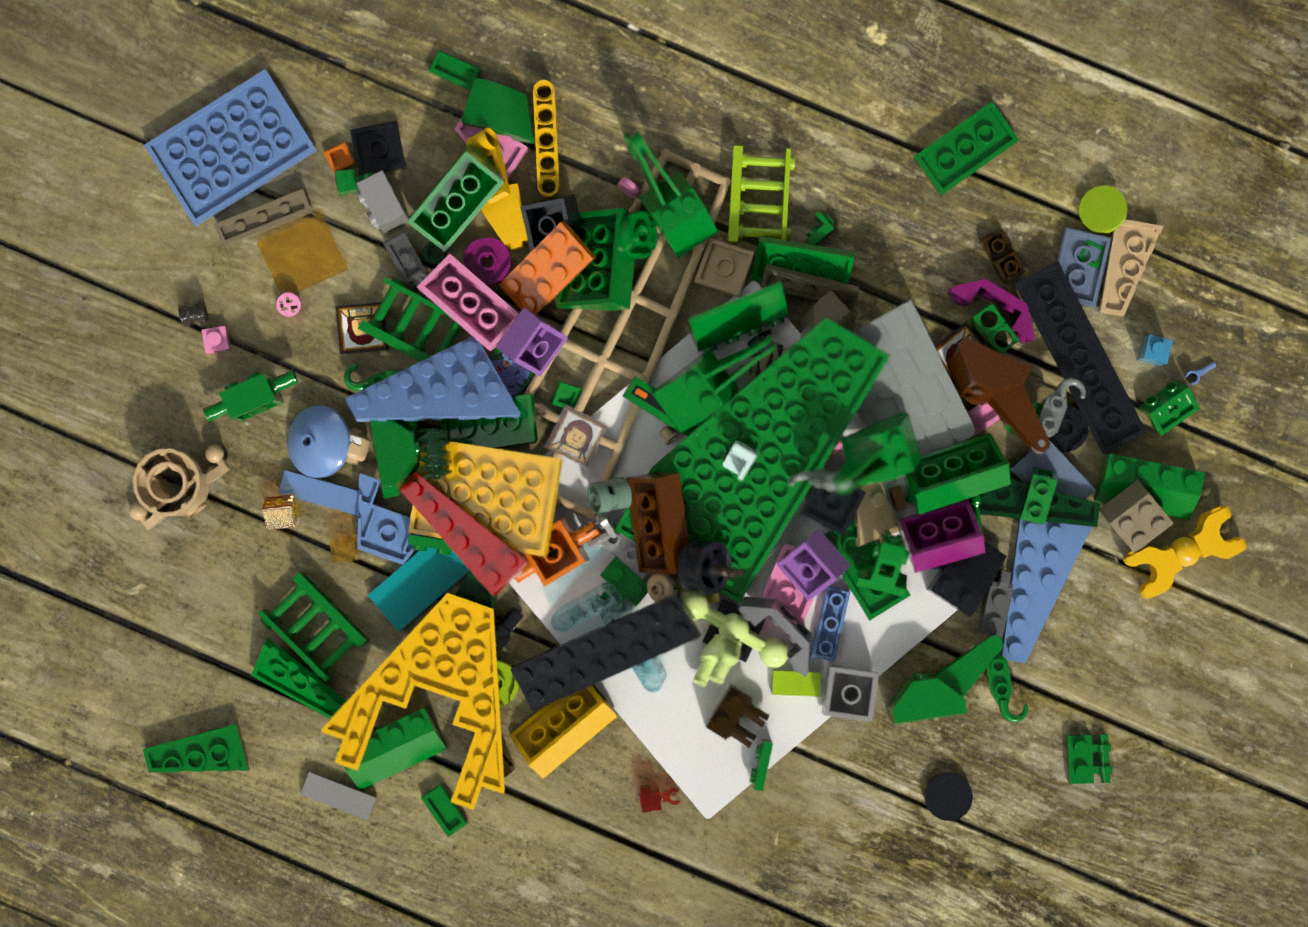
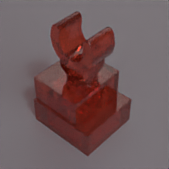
M649 785L639 786L642 813L662 810L661 802H669L672 805L680 803L679 800H672L670 798L672 792L679 791L677 787H671L667 791L660 792L659 789L650 790Z

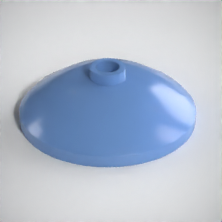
M312 406L304 409L295 417L289 428L287 448L292 463L301 473L313 478L328 477L336 473L347 459L350 431L346 421L336 410L326 406Z

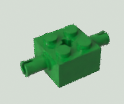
M291 369L274 378L264 373L255 372L246 377L247 381L240 384L236 381L224 386L225 390L219 393L222 401L203 408L207 420L212 422L228 414L230 420L242 422L283 404L284 401L279 391L298 384L294 371Z

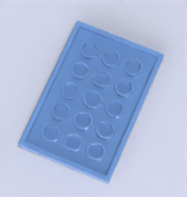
M266 69L144 144L196 227L317 152V149Z

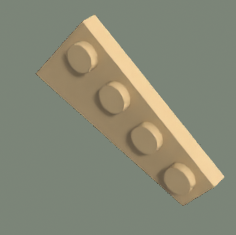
M1126 219L1118 229L1112 231V241L1098 313L1120 317L1125 315L1136 290L1137 283L1145 270V265L1164 226Z

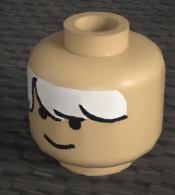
M351 428L350 445L345 462L358 465V461L362 462L366 459L370 439L364 436L365 431Z
M677 573L673 575L653 574L647 583L648 594L655 602L677 592L681 595L683 590Z

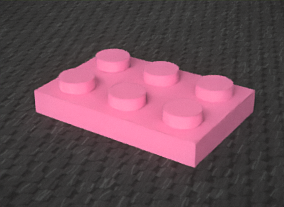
M783 543L761 598L779 599L803 624L814 597L808 601L777 566L785 556L796 548Z

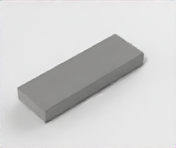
M309 771L300 794L365 820H369L377 796Z

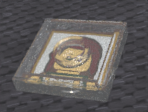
M565 404L544 448L588 469L609 425Z

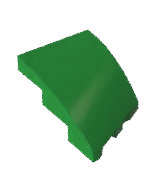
M475 78L461 122L465 126L485 129L489 127L496 134L510 136L514 141L532 144L535 141L531 129L532 120L528 110L529 102L527 95L492 81Z

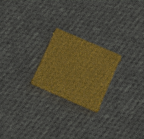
M322 213L257 242L280 295L284 292L296 294L348 270Z

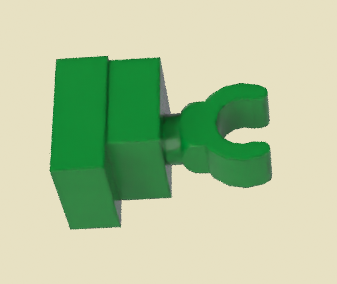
M354 169L335 171L339 197L356 193L358 191L356 183L374 175V173L355 177Z

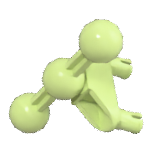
M687 590L682 593L681 597L693 620L702 618L716 626L719 630V634H716L707 644L700 656L702 663L692 680L694 683L706 687L710 679L717 684H722L730 667L736 665L740 658L742 645L740 642L759 651L760 659L766 666L772 668L780 667L788 660L790 651L783 639L777 637L765 639L749 630L748 622L741 615L736 613L724 615L708 606L706 596L698 590Z

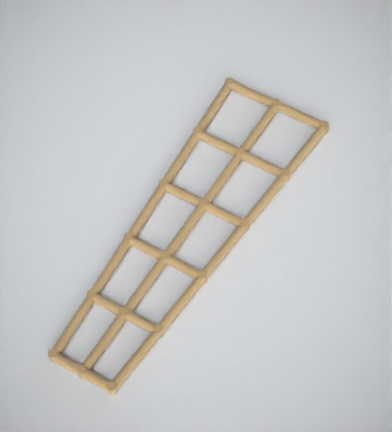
M668 149L662 150L657 160L661 167L664 169L669 161L689 170L686 180L692 187L698 175L720 185L709 211V215L715 224L728 189L731 186L730 178L672 153ZM654 165L651 174L655 182L661 173ZM646 181L641 188L639 196L650 190ZM639 196L631 205L630 212L641 209L642 203L639 200ZM657 228V245L651 251V255L647 258L632 288L630 309L621 311L601 354L569 339L565 341L562 346L563 348L596 363L573 409L580 414L583 413L604 368H608L631 380L636 376L650 384L707 241L692 250L693 253L672 305L668 308L641 295L642 289L666 242ZM636 303L666 317L643 375L609 359ZM583 309L571 310L560 329L564 335L568 336ZM553 360L541 377L537 374L533 376L523 395L535 394ZM534 403L535 414L559 424L562 415ZM631 403L617 440L614 441L602 436L599 442L600 445L612 450L600 481L608 483L615 471L640 409L633 403ZM553 451L551 458L560 459L562 454ZM557 493L556 504L589 520L596 517L597 514L593 512L591 506L587 508Z

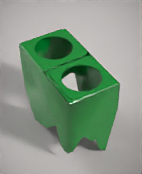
M993 303L973 314L971 318L973 331L988 348L1002 354L1020 341ZM986 311L994 312L997 324L992 328H986L981 324V315ZM1002 330L1007 331L1009 338L1012 340L1011 344L1004 348L999 347L995 342V335Z

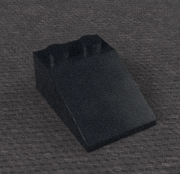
M575 194L533 201L520 206L530 251L562 221H565L580 238V215Z
M984 541L985 553L942 565L926 590L962 614L972 617L1007 556Z

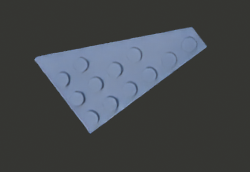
M473 336L345 398L357 422H369L371 420L387 421L392 419H404V421L441 420V418H458L462 420L479 419L482 417L496 419V417L517 418L520 416L517 406L484 348Z

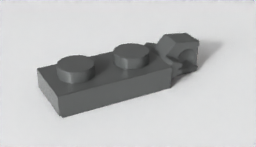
M402 232L383 244L406 285H409L410 289L413 290L428 276V272L405 232ZM417 288L420 295L423 298L426 297V295Z
M1000 569L998 571L996 581L993 580L985 595L978 625L979 633L1003 637L1013 593V584H1010L1012 573L1008 570Z

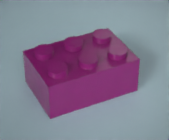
M969 499L922 514L917 513L898 519L900 532L903 535L902 539L905 540L906 550L909 551V559L915 573L985 553L983 534Z

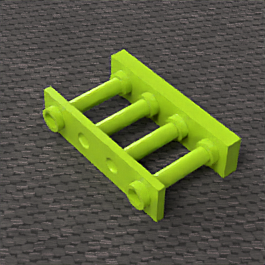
M733 146L728 244L737 245L738 239H743V236H764L787 241L791 240V227H787L790 170L795 168V156H791V149L786 148L785 158L747 156V153H743V146ZM747 165L784 167L783 181L749 180L746 177H742V167L746 168ZM745 189L783 191L782 205L745 203V201L740 200L741 191H745ZM744 213L781 215V229L743 227V224H739V215H744Z

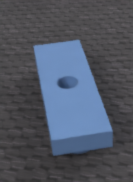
M831 586L826 588L810 656L835 662L851 591ZM830 619L835 621L833 628L827 627V621Z

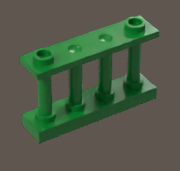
M393 276L391 280L384 278V284L390 286L373 319H369L368 323L362 320L358 329L419 362L431 357L424 353L425 348L423 346L439 316L442 314L450 319L452 318L438 305L404 288L405 283ZM399 291L411 299L394 331L391 330L388 334L381 330L383 326L381 323ZM419 303H422L431 308L432 311L416 341H412L411 345L402 341L404 338L402 335ZM455 320L437 353L451 347L461 326Z
M298 572L292 578L296 583L294 585L295 588L270 613L266 609L258 612L262 617L260 622L267 629L270 630L272 628L312 668L310 671L320 680L323 679L327 682L333 677L328 670L352 646L358 645L363 647L370 639L304 572ZM307 594L313 600L311 602L312 605L286 630L277 619L301 595L305 596ZM324 611L330 617L328 619L329 622L303 647L294 636L318 612ZM341 628L347 634L345 640L320 664L311 653L335 629Z

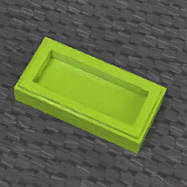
M773 670L772 695L820 697L821 672L809 671L808 675L803 677L800 672Z

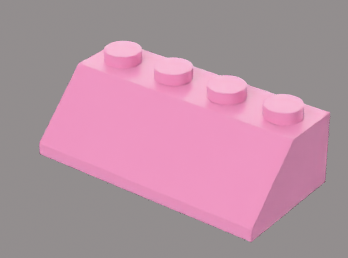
M451 254L417 287L489 351L496 348L519 315L517 311Z

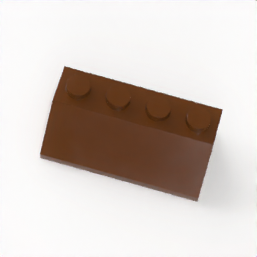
M662 472L626 477L632 494L630 511L639 572L664 575L678 573L677 556L689 542L680 474Z

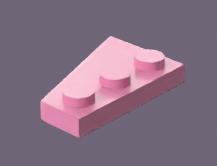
M461 120L455 127V131L466 144L469 137L483 130L482 128L465 126ZM496 134L503 155L507 179L509 180L527 152L528 147L519 141H514L510 136Z

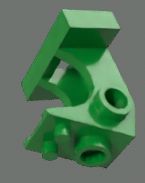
M885 531V534L880 533V541L875 543L872 557L876 558L873 566L860 563L857 573V586L904 597L907 588V575L899 572L902 564L906 565L908 562L909 551L906 550L905 540L902 539L903 535L897 534V536H894L889 531ZM881 564L894 566L893 570L880 568Z

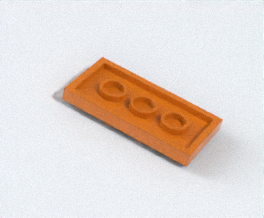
M562 221L519 263L499 286L521 311L523 308H526L538 315L596 256L569 225Z

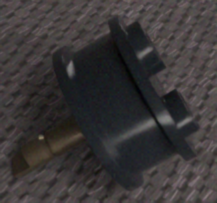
M696 538L688 542L677 556L678 578L681 585L688 591L698 590L705 595H715L725 587L729 577L743 576L742 569L731 567L730 552L721 542H709L705 539Z

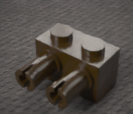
M730 684L705 723V727L725 740L732 737L747 746V748H750L752 742L746 738L754 741L757 735L739 725V719L745 716L762 728L765 721L759 717L767 721L770 714L753 705L751 696Z

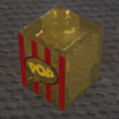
M294 495L266 497L262 510L266 530L296 526L297 518L301 517L300 504L295 503Z

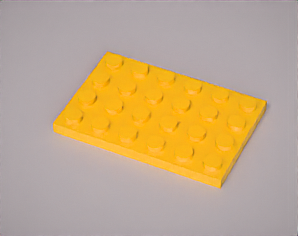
M424 437L418 473L423 475L444 492L447 497L454 500L463 510L474 516L478 522L490 529L499 539L510 545L517 552L547 556L563 459ZM412 506L408 533L441 538L419 511Z

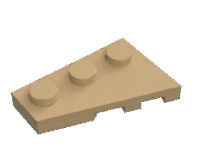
M882 482L856 486L866 492L855 513L856 516H854V526H857L858 537L856 538V547L880 539V533L885 534V531H889L891 534L901 531Z

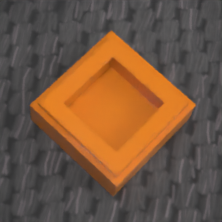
M345 142L324 152L334 174L335 171L346 170L356 165Z

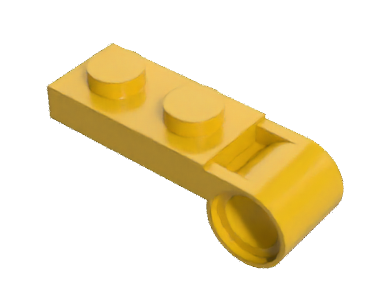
M487 127L469 137L467 145L470 143L488 157L505 180L488 201L493 204L508 196L510 189L499 139L496 133Z

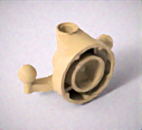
M212 444L206 449V459L218 465V467L207 474L202 473L198 462L186 452L162 447L147 454L137 465L133 476V491L139 502H134L129 507L130 517L137 521L140 520L147 531H149L167 516L178 517L187 515L190 518L206 507L205 501L210 490V484L231 469L223 459V448L217 444ZM170 471L178 472L183 479V487L178 495L168 489L167 480L162 477ZM148 511L154 513L150 518L147 517Z

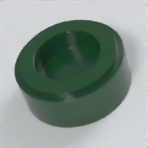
M429 242L423 249V257L429 264L437 266L447 257V251L444 252L433 242Z

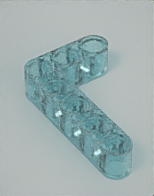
M605 582L560 606L551 618V625L558 632H566L597 614L601 616L606 625L615 621L612 613L617 612L623 617L631 612L616 587L611 583ZM599 592H606L610 596V600H603ZM579 604H587L589 607V611H582L579 607ZM559 615H566L569 623L562 622L559 619ZM658 657L632 667L642 686L649 692L659 691L667 678L666 670ZM651 674L657 675V676L659 677L660 681H659V682H653V681H651V679L649 678V675H651Z

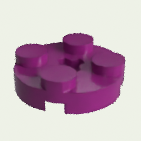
M483 238L475 240L467 247L464 253V266L485 285L494 286L502 282L510 272L512 258L508 248L498 239ZM492 256L493 266L484 268V262L481 259Z

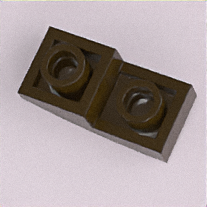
M998 229L979 239L986 255L1003 283L1025 272L1016 251L1012 250L1003 229Z

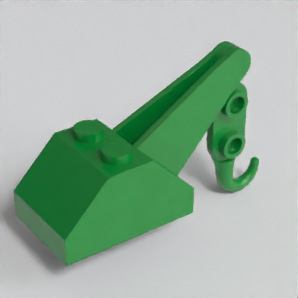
M637 132L632 136L624 133L628 150L634 160H638L650 189L640 195L639 200L676 258L682 257L718 234V230L707 209L681 172L678 171L668 177L649 150L640 133ZM646 153L665 179L658 185L645 161Z
M355 364L346 369L344 382L349 389L361 391L404 369L375 373L362 382H354L351 379V372L359 367ZM371 420L384 498L399 496L401 493L399 488L418 470L417 462L420 461L421 451L419 440H414L420 420Z
M989 635L934 675L927 673V671L912 673L913 677L907 678L888 703L887 709L889 720L894 724L968 713L964 696L985 669L987 670L990 693L999 706V711L1005 720L1009 722L1022 721L1027 716L1028 705H1023V711L1019 715L1010 713L1008 705L1012 693V684L1008 661L1000 654L1003 641L999 636Z

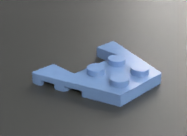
M360 473L357 549L403 565L414 552L412 549L413 545L408 544L409 534H412L408 533L411 517L374 505L373 501L381 480Z

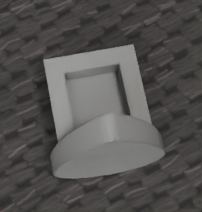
M606 513L598 514V516L579 526L580 529L594 521L597 526L589 530V532L599 528L601 534L587 541L591 549L611 537L615 538L618 536L613 522Z

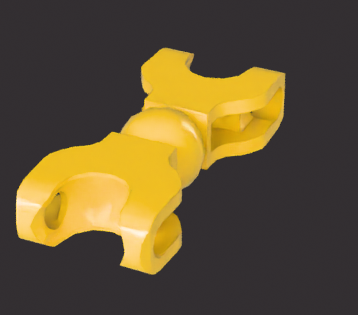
M1220 505L1202 513L1196 522L1194 531L1187 534L1188 537L1177 538L1170 547L1164 546L1158 549L1145 545L1136 553L1131 550L1123 555L1122 559L1128 566L1135 567L1147 563L1150 567L1151 574L1149 579L1139 586V593L1142 598L1149 599L1169 590L1173 584L1175 574L1182 570V567L1194 565L1199 560V557L1206 558L1213 555L1229 559L1247 549L1248 545L1244 538L1233 537L1223 540L1220 536L1221 524L1231 518L1232 515L1228 505Z

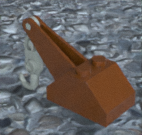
M965 337L952 352L947 364L960 396L966 398L969 403L974 405L980 404L983 406L989 404L1036 455H1041L1049 449L1050 441L1048 437L1055 435L1060 427L1067 409V388L1071 385L1078 387L1080 398L1082 399L1085 398L1086 394L1085 386L1080 380L1066 378L1060 382L1057 389L1045 400L1038 418L1023 386L1031 370L1030 366Z

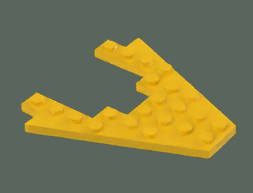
M447 593L322 727L321 732L343 739L334 763L358 770L383 701L406 708L414 685L460 701L452 725L475 733L450 801L474 810L482 787L502 794L505 791L494 609Z

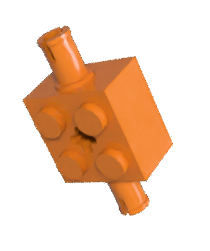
M566 518L552 524L547 556L524 553L529 563L520 571L522 574L514 578L516 582L520 583L536 573L543 586H547L591 560L583 548V544L601 534L599 528L589 532V530L597 526L596 523L591 521L577 531L572 529ZM557 548L559 552L556 556H553L551 552Z

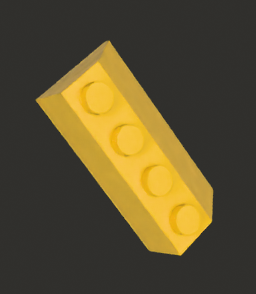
M591 685L543 706L509 736L528 765L544 779L613 721L617 715L597 689Z

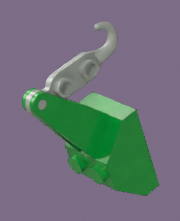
M900 412L840 438L846 461L839 473L826 472L824 468L815 471H804L790 477L788 485L793 486L795 482L809 480L811 485H815V488L822 487L826 488L827 491L836 490V493L842 494L851 491L858 485L862 486L894 480L914 471L921 460V455L909 413Z

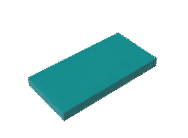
M427 547V551L417 552L368 595L398 632L470 571L454 551H451V555L436 553L437 549Z

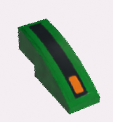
M634 376L622 397L678 431L650 394L656 388ZM696 425L680 433L689 436Z

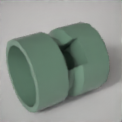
M624 477L610 479L608 483L606 481L591 483L588 487L589 503L595 514L610 512L612 508L620 510L631 506V489Z

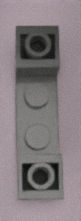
M744 596L738 608L743 619L750 621L756 626L770 615L771 621L787 633V637L793 644H797L789 653L788 661L790 667L795 672H800L803 677H806L810 666L811 632L779 599Z

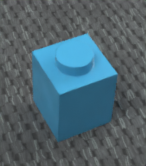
M1154 335L1143 337L1137 360L1157 366L1167 364L1173 340Z

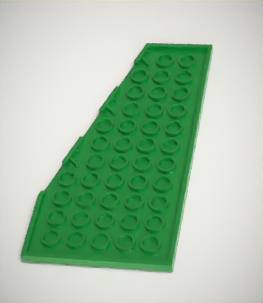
M827 317L673 448L648 472V474L662 472L680 474L688 540L690 542L693 539L701 538L709 542H721L728 548L731 556V567L742 569L743 576L729 577L720 593L740 604L741 599L748 591L811 487L809 480H801L795 482L793 486H789L788 479L800 472L822 469L890 357V354ZM737 440L758 452L742 480L738 479L739 475L723 466L725 459ZM629 507L618 523L616 531L635 542Z

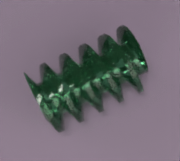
M440 428L418 430V433L424 434V436L418 438V441L426 444L419 448L421 453L426 454L420 458V462L427 463V465L421 467V471L428 473L422 477V480L445 478L446 475L452 473V470L445 468L446 465L451 463V460L444 459V456L450 454V451L443 449L444 446L450 443L442 439L449 432Z

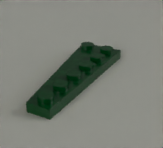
M1010 479V485L980 494V515L1021 519L1030 484ZM1054 491L1045 522L1098 527L1100 503ZM971 504V507H972V509H973V511H974V514H975V508H974V506Z

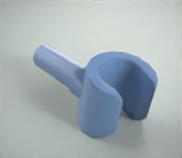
M1211 362L1197 371H1188L1184 377L1191 373L1195 374L1196 380L1189 384L1195 385L1200 381V377L1216 367V364Z

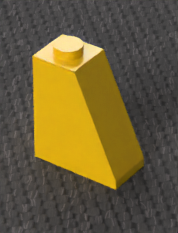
M518 183L509 185L510 194L493 204L487 202L481 209V212L506 247H510V250L524 248V244L529 243L520 207L522 206V199Z

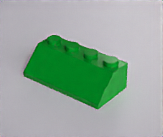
M469 143L413 210L407 223L446 252L505 180L489 158Z
M991 433L921 455V460L915 470L903 475L910 498L918 514L1011 484L1009 463Z
M1104 454L1094 501L1106 504L1136 480H1139L1167 516L1190 520L1201 496L1205 472L1115 454Z
M425 706L372 731L358 770L346 766L344 768L358 789L362 790L447 750V747L428 706Z

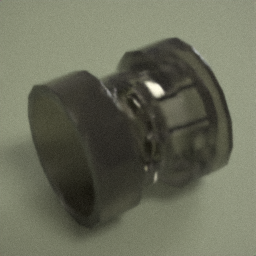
M203 299L195 300L192 304L186 302L178 304V313L183 327L192 326L196 321L200 324L209 321L207 307Z

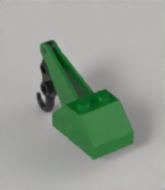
M769 329L761 332L747 342V348L721 360H718L711 350H706L650 393L678 432H683L705 420L736 393L739 388L733 380L777 348L773 339L770 336L767 337L772 333V330ZM752 354L755 355L730 375L726 372L725 368Z

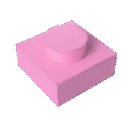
M227 326L201 330L206 354L231 350Z

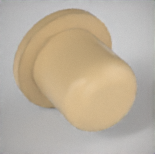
M665 426L660 431V436L666 441V445L673 443L679 435L678 432L674 433L668 426Z

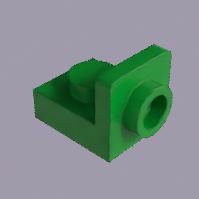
M820 211L814 214V219L821 227L815 226L806 234L808 238L805 244L817 246L834 230L832 219L826 213L821 214Z

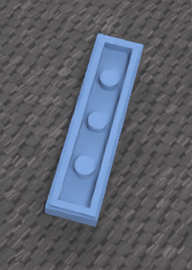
M287 470L284 471L279 494L294 495L290 497L358 516L359 491ZM375 496V498H374V501H373V504H374V505H376V501H377L378 496Z

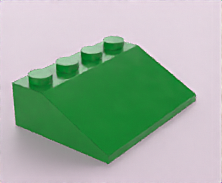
M623 208L579 212L580 239L596 258L557 295V308L605 311L630 309L635 259L625 252L620 237L621 223L630 211Z
M781 282L689 318L687 327L698 353L701 351L705 352L708 349L713 352L718 349L717 345L724 342L727 345L740 341L739 336L748 333L749 337L762 332L761 327L768 324L771 327H775L784 323V318L788 316Z

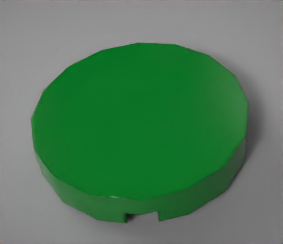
M642 210L629 212L623 218L620 229L622 246L625 252L634 259L649 257L651 251L657 245L658 234L656 225L648 217L650 215Z

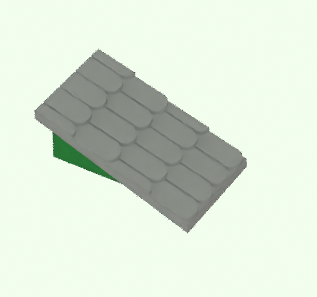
M911 300L853 332L890 354L888 361L857 410L865 428L900 412L909 413L920 455L970 440L978 435ZM901 476V477H899V478H896V479H894V480H892V481L894 482V481H896V480L902 478L903 476Z

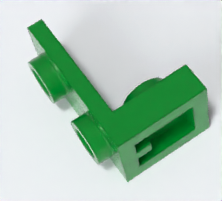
M1033 467L1031 484L1021 514L1022 520L1041 525L1045 524L1058 481L1056 472Z

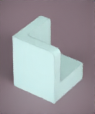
M737 440L725 459L723 466L739 475L738 479L742 480L758 452Z

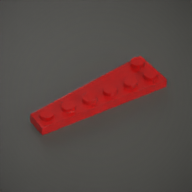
M415 472L399 488L492 596L497 595L529 563L525 557L510 545L504 543L495 533L484 527L474 516L468 514L459 504L447 497L444 492L420 473Z

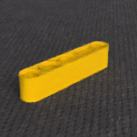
M540 80L533 88L537 186L542 198L549 199L558 197L560 194L556 94L551 82ZM543 88H548L551 94L547 98H541L538 92ZM543 112L552 114V118L547 122L541 121L539 116ZM549 135L553 138V142L547 146L541 144V138ZM545 159L554 161V166L551 169L542 168L541 165ZM546 183L555 184L556 187L552 193H545L542 190Z

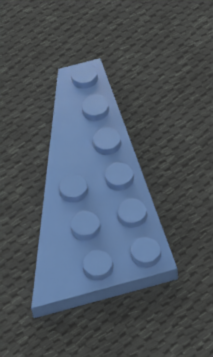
M1022 519L1018 520L1010 584H1013V593L1003 634V647L1001 649V655L1007 661L1026 663L1092 527L1045 522L1044 525Z

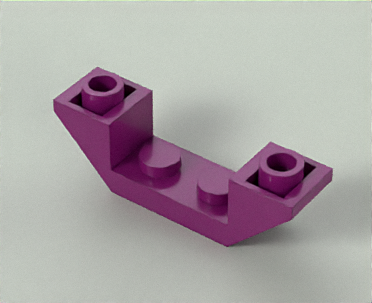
M982 279L953 286L947 292L951 296V301L959 306H963V304L968 306L977 292L980 291L981 297L989 302L995 300L1002 305L1001 309L1011 315H1014V313L1018 314L1010 326L1020 340L1018 342L1024 344L1034 340L1035 334L1027 304L989 280Z

